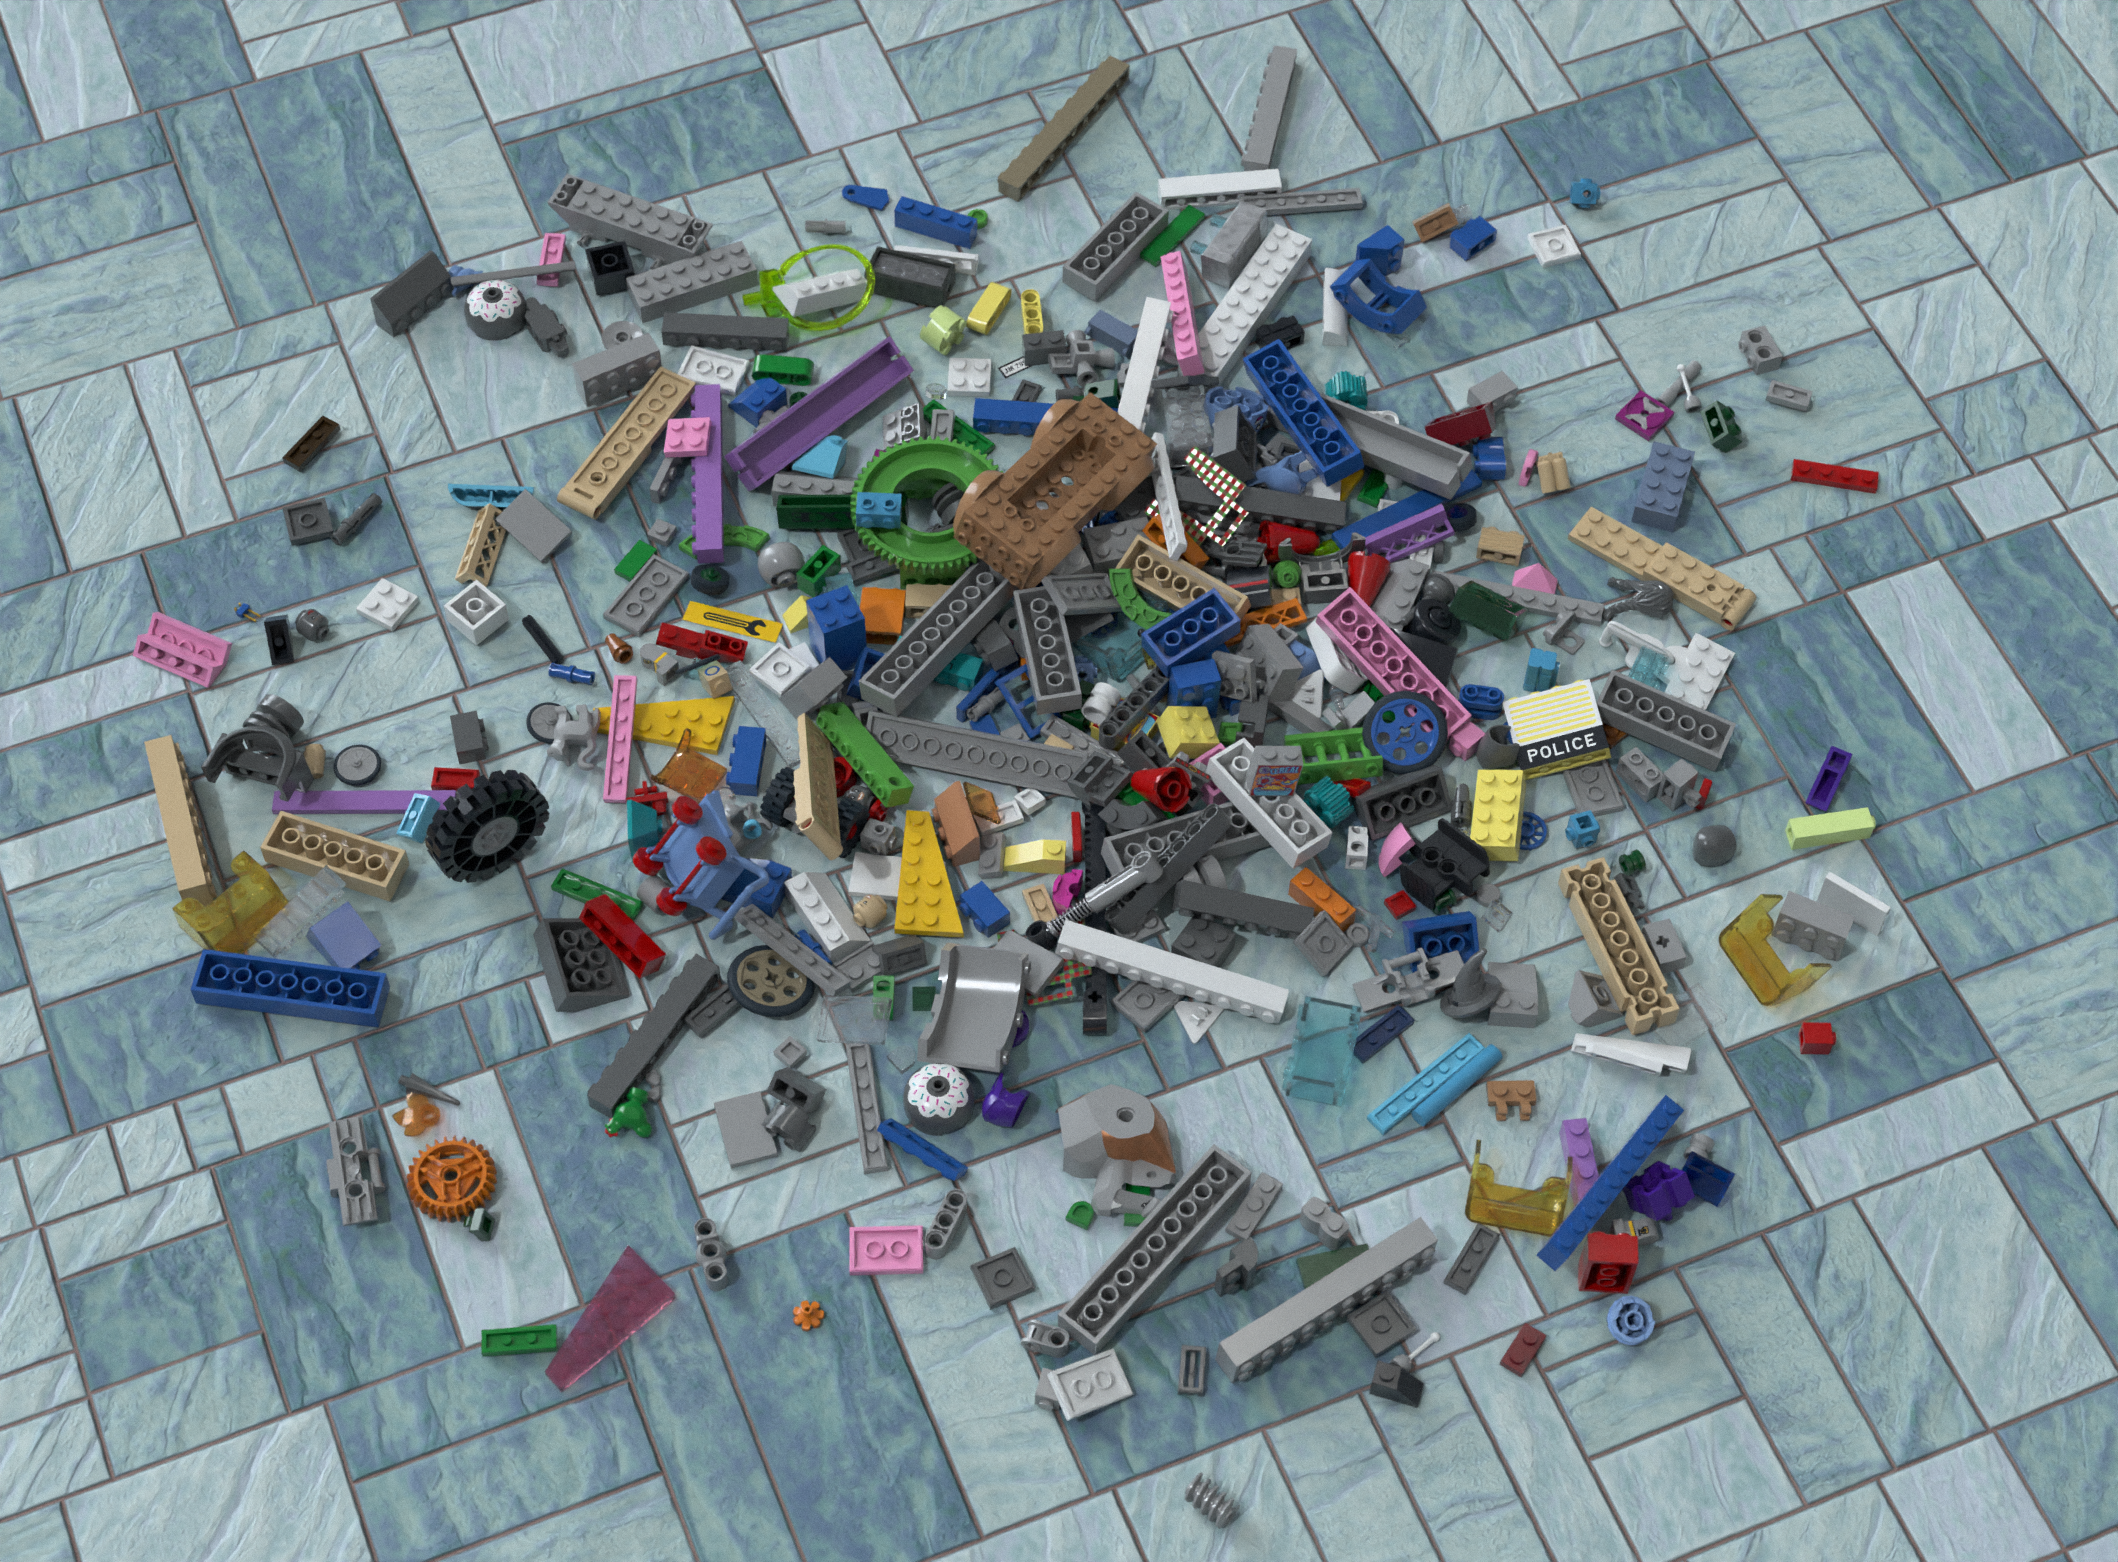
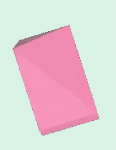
M1540 563L1515 571L1512 586L1555 594L1558 579Z

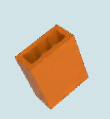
M862 587L860 610L865 618L866 643L894 645L898 641L899 636H903L906 590Z

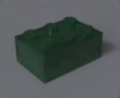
M1472 580L1458 588L1449 609L1457 619L1468 620L1477 629H1486L1492 632L1494 637L1501 640H1508L1519 632L1529 608Z

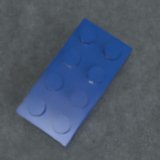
M1213 588L1141 633L1142 647L1163 674L1169 678L1171 667L1192 663L1240 633V619L1218 591Z

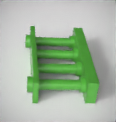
M1363 727L1284 735V746H1301L1303 768L1297 785L1317 783L1326 776L1331 778L1330 781L1382 776L1383 757L1382 755L1372 756L1371 751L1364 746ZM1361 751L1363 757L1350 759L1348 752ZM1339 753L1341 760L1328 761L1326 754ZM1317 755L1319 761L1306 763L1304 757Z

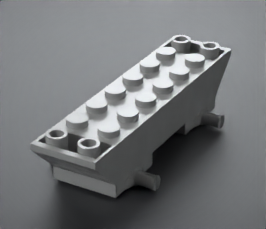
M570 174L565 175L548 201V205L569 224V229L581 234L580 239L577 241L580 247L581 245L585 247L589 239H598L606 242L608 238L618 242L625 241L626 245L641 249L642 255L654 260L650 270L658 268L662 264H671L695 256L713 227L712 223Z

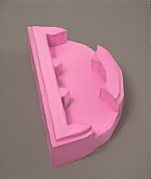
M1534 449L1528 451L1518 485L1526 487L1538 457V451Z

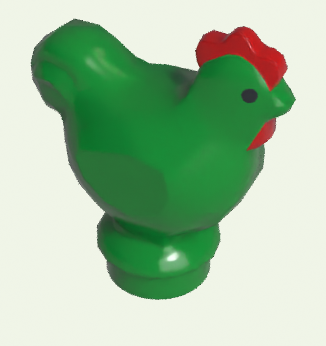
M630 1088L627 1094L629 1102L620 1104L616 1108L613 1118H610L609 1123L604 1125L606 1128L605 1133L610 1138L613 1136L617 1137L618 1132L622 1128L633 1130L641 1138L650 1136L652 1127L647 1122V1114L642 1107L643 1104L648 1102L649 1093L639 1088Z

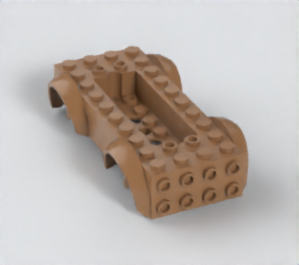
M1091 392L1080 402L1072 399L1059 400L1052 405L1039 423L1031 443V449L1005 473L996 470L983 471L971 482L962 496L955 514L953 537L1020 590L1035 588L1081 542L1079 531L1101 510L1113 511L1155 469L1151 456L1157 443ZM1068 477L1073 481V485H1064L1061 479ZM1049 493H1056L1059 497L1054 498ZM1043 501L1047 503L1048 509L1041 510L1037 507L1036 503Z

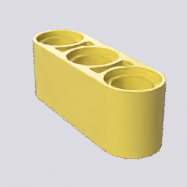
M990 282L969 314L966 327L987 335L1008 304L1012 290Z
M1025 290L1021 294L1024 334L1043 332L1040 295L1036 290Z

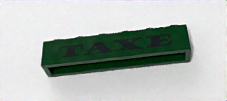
M852 494L779 495L776 506L779 529H855L850 509ZM902 494L901 522L908 526L907 494Z

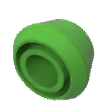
M1281 561L1273 570L1274 583L1281 589L1295 588L1301 582L1302 571L1300 566L1294 561Z

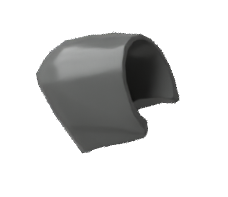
M1492 726L1479 741L1476 757L1482 768H1501L1515 763L1520 745L1518 743L1507 745V735L1511 726Z
M1725 825L1703 827L1696 833L1693 839V858L1701 866L1711 867L1727 863L1736 851L1735 836Z

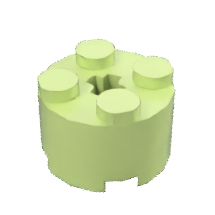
M940 305L929 315L932 319L927 327L922 326L920 339L946 356L954 343L956 345L961 343L964 338L962 332L967 321L948 307Z

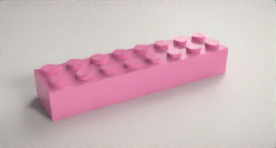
M1351 587L1317 615L1316 624L1384 696L1398 691H1413L1423 694L1434 701L1442 710L1447 722V741L1451 738L1452 734L1470 720L1472 715ZM1409 705L1404 709V714L1408 717H1414L1417 713V708L1413 705ZM1428 720L1423 721L1420 728L1423 732L1428 733L1432 731L1433 724Z

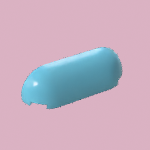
M448 484L452 498L457 503L467 507H485L490 503L497 508H507L525 489L531 495L534 494L535 489L534 487Z

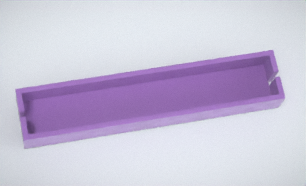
M890 336L874 345L724 456L734 472H740L738 477L748 491L764 483L914 371L904 355L893 361L891 360V357L901 351Z

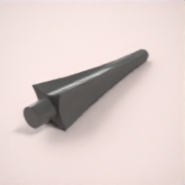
M414 1073L411 1074L410 1078L401 1075L398 1084L406 1087V1093L441 1100L456 1106L460 1105L459 1100L438 1090Z

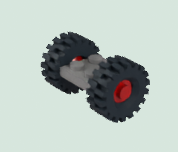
M790 767L782 768L780 773L778 772L775 775V779L771 780V785L769 788L767 787L765 791L767 793L763 796V803L760 806V809H762L760 811L761 817L782 828L787 827L792 822L796 824L797 820L795 811L796 800L794 798L795 787L793 785L795 770ZM847 797L840 801L837 800L840 841L843 847L839 857L842 859L846 858L847 854L850 855L852 849H855L857 846V842H860V834L867 824V819L870 815L868 807Z

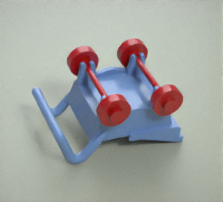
M713 790L711 794H706L699 804L690 797H678L672 805L674 813L672 816L677 818L657 846L639 848L633 856V863L636 868L649 876L657 875L664 864L667 877L675 887L663 888L656 897V903L663 912L670 916H680L687 907V902H689L691 906L700 907L705 912L720 919L709 933L711 940H715L729 932L733 927V917L754 892L766 886L769 882V875L766 870L758 864L740 857L729 839L732 837L733 832L728 825L719 790ZM744 868L759 877L758 880L745 887L727 912L715 907Z

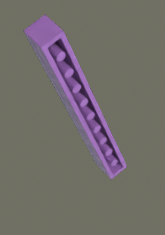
M720 384L695 385V394H691L692 407H695V410H691V418L710 417L712 424L707 456H695V459H691L692 472H695V475H692V488H695L696 491L692 492V504L696 505V508L692 509L693 522L696 521V525H692V537L696 538V542H692V553L697 555L698 564L724 562L722 394Z

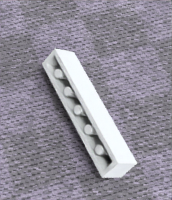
M1278 169L1158 179L1160 206L1167 210L1185 209L1189 204L1195 208L1239 204L1240 196L1281 194L1282 191Z

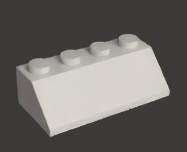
M850 269L774 286L772 290L790 314L796 317L862 301L868 282L858 269Z
M802 872L784 882L786 898L816 943L818 942L822 946V951L833 963L871 942L863 928L854 921V915L825 873Z

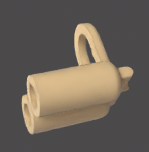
M1550 452L1548 455L1538 457L1535 466L1538 468L1542 493L1571 488L1566 459L1563 458L1562 452L1553 454Z

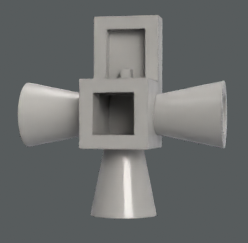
M1074 330L1067 334L1066 342L1070 347L1069 353L1049 354L1048 356L1051 374L1077 373V382L1082 387H1085L1088 383L1097 382L1098 376L1093 369L1094 365L1113 368L1115 360L1113 348L1095 351L1092 340H1086V334L1081 330Z

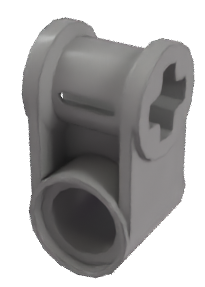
M1029 1320L1027 1324L1029 1328L1025 1338L1021 1340V1346L1027 1350L1040 1352L1055 1358H1062L1068 1354L1070 1343L1069 1335L1065 1329L1039 1320ZM1056 1340H1061L1064 1342L1062 1345L1053 1344V1342Z

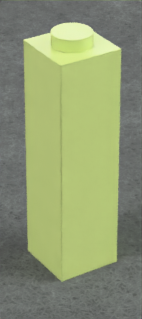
M1867 807L1789 819L1785 832L1791 850L1868 839L1876 827L1874 816L1870 815Z

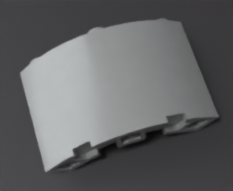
M947 943L941 949L938 980L942 981L940 994H935L931 1009L933 1021L926 1024L924 1031L918 1038L917 1061L945 1063L957 1067L1000 1072L1004 1065H1008L1017 1028L1021 1027L1023 1023V1013L1021 1011L1027 975H1030L1031 961H1028L1029 953Z

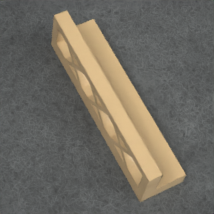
M490 503L478 510L455 577V580L461 584L471 579L473 581L478 580L486 587L490 580L506 532L502 526H496L493 519L494 515L498 517L503 511ZM488 532H493L496 539L495 543H490L487 536ZM483 549H487L490 559L487 561L483 558ZM481 566L484 573L483 578L475 574L476 567Z

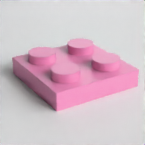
M710 417L668 419L664 446L665 458L707 456L712 424Z

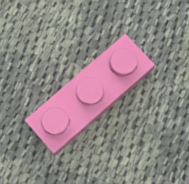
M545 233L539 265L562 263L566 243L565 234ZM560 273L538 275L537 285L558 287Z

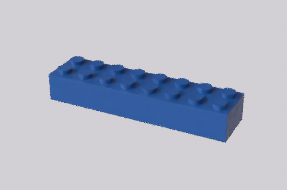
M1280 339L1242 358L1246 374L1299 449L1306 455L1307 460L1316 470L1326 487L1364 468L1361 451Z
M203 949L190 990L197 1004L379 1028L390 984L386 973Z

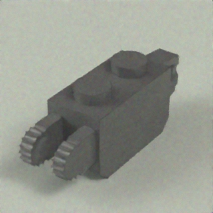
M530 297L525 300L527 307L525 314L527 330L542 352L549 353L553 351L557 357L569 353L565 335H567L566 328L562 323H558L555 312L549 310L546 304L541 305L536 298Z

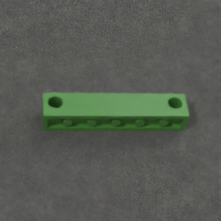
M839 702L822 705L816 724L886 808L908 804L914 785L846 704Z

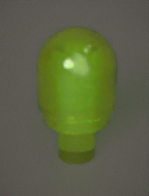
M1331 538L1323 541L1320 544V548L1314 551V555H1328L1340 549Z

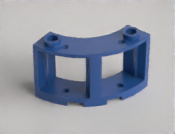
M1371 258L1356 260L1330 285L1336 300L1354 318L1366 326L1384 333L1402 334L1427 308L1420 290H1410L1400 286L1395 288L1386 282V277L1378 270ZM1357 277L1376 295L1368 304L1363 302L1350 286ZM1385 303L1397 308L1393 313L1378 311Z

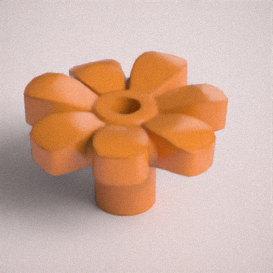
M807 1300L802 1301L801 1308L794 1307L793 1315L796 1317H794L793 1322L796 1326L802 1324L803 1331H809L810 1325L818 1328L821 1325L820 1320L824 1319V1311L818 1310L820 1305L816 1301L812 1302L811 1305H809Z

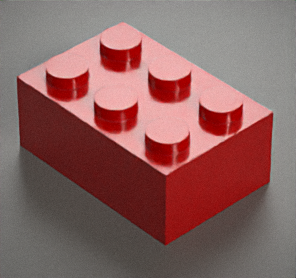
M1600 1231L1588 1233L1578 1263V1290L1628 1294L1638 1266V1236H1631L1628 1233L1611 1235Z

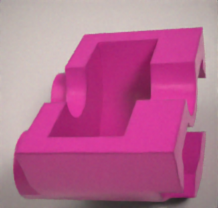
M1072 869V872L1065 873L1062 876L1060 874L1054 881L1052 904L1058 917L1059 914L1062 915V912L1065 913L1066 909L1069 911V907L1073 908L1071 905L1073 897H1078L1083 885V870Z

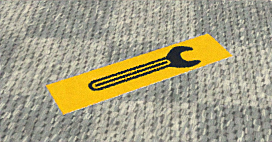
M693 601L689 602L682 619L776 643L783 626L782 623Z

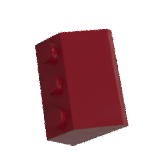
M1492 401L1432 419L1424 427L1426 434L1450 445L1458 443L1459 446L1471 443V439L1476 437L1479 440L1491 437V433L1496 429Z

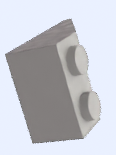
M1488 962V974L1496 976L1502 984L1501 993L1497 1000L1488 1007V1025L1535 1028L1538 1017L1535 965Z

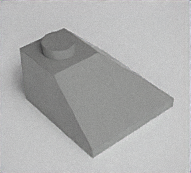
M1581 970L1575 973L1568 1006L1572 1012V1019L1578 1025L1593 1027L1621 1018L1624 1015L1623 1012H1620L1603 976Z

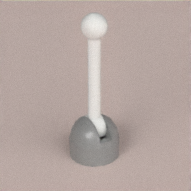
M1679 364L1677 371L1681 373L1688 396L1684 401L1685 410L1687 413L1699 411L1702 408L1701 401L1697 396L1691 394L1684 372L1685 366Z
M1431 1333L1430 1338L1409 1356L1405 1354L1398 1355L1390 1361V1364L1403 1367L1409 1372L1412 1367L1411 1360L1432 1342L1439 1341V1333Z

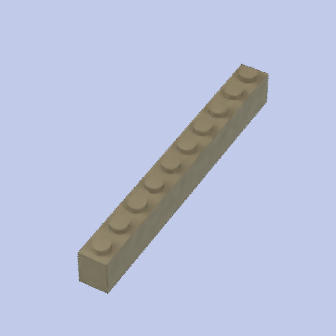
M1111 55L1105 61H1102L1098 69L1089 75L1087 81L1078 87L1072 98H1068L1062 109L1057 110L1052 120L1044 125L1043 130L1036 134L1032 142L1022 149L1020 155L1011 161L1009 167L1000 173L997 179L998 192L1019 202L1129 80L1130 65Z

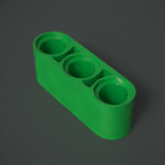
M757 355L754 359L752 378L755 381L772 378L779 384L807 386L812 382L814 362L808 358Z

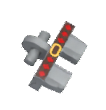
M1181 751L1166 767L1174 766L1185 770L1190 776L1192 790L1199 791L1211 778L1206 773L1207 765L1201 762H1197L1194 765L1189 764L1188 755Z

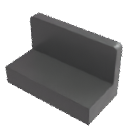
M907 935L871 946L872 951L879 956L880 969L884 976L927 964L924 942L915 935Z

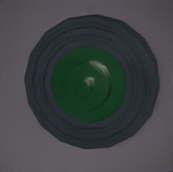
M701 564L692 570L690 582L693 588L701 593L720 595L728 589L730 576L727 571L719 566Z

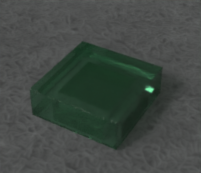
M936 986L912 987L913 1011H931L936 994Z

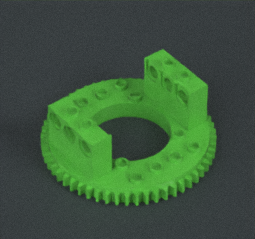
M921 436L918 441L911 438L909 443L905 440H902V445L894 443V448L886 447V452L879 451V457H872L873 462L867 461V468L862 467V474L858 473V480L854 481L850 509L855 531L858 532L859 539H863V545H868L869 551L874 550L875 557L880 555L881 561L887 560L888 565L895 564L897 569L900 568V590L906 589L907 584L953 585L966 572V567H969V563L973 562L976 564L978 559L972 551L961 545L953 537V527L942 532L927 533L914 530L902 522L900 528L892 529L856 526L857 493L907 494V498L922 500V498H933L935 493L948 483H953L959 490L965 493L971 482L979 474L986 470L999 471L998 464L993 465V459L987 460L986 453L981 455L980 449L974 451L973 445L966 447L965 442L958 444L957 439L950 442L948 437L940 440V436H937L935 440H932L931 436H928L927 440H923Z

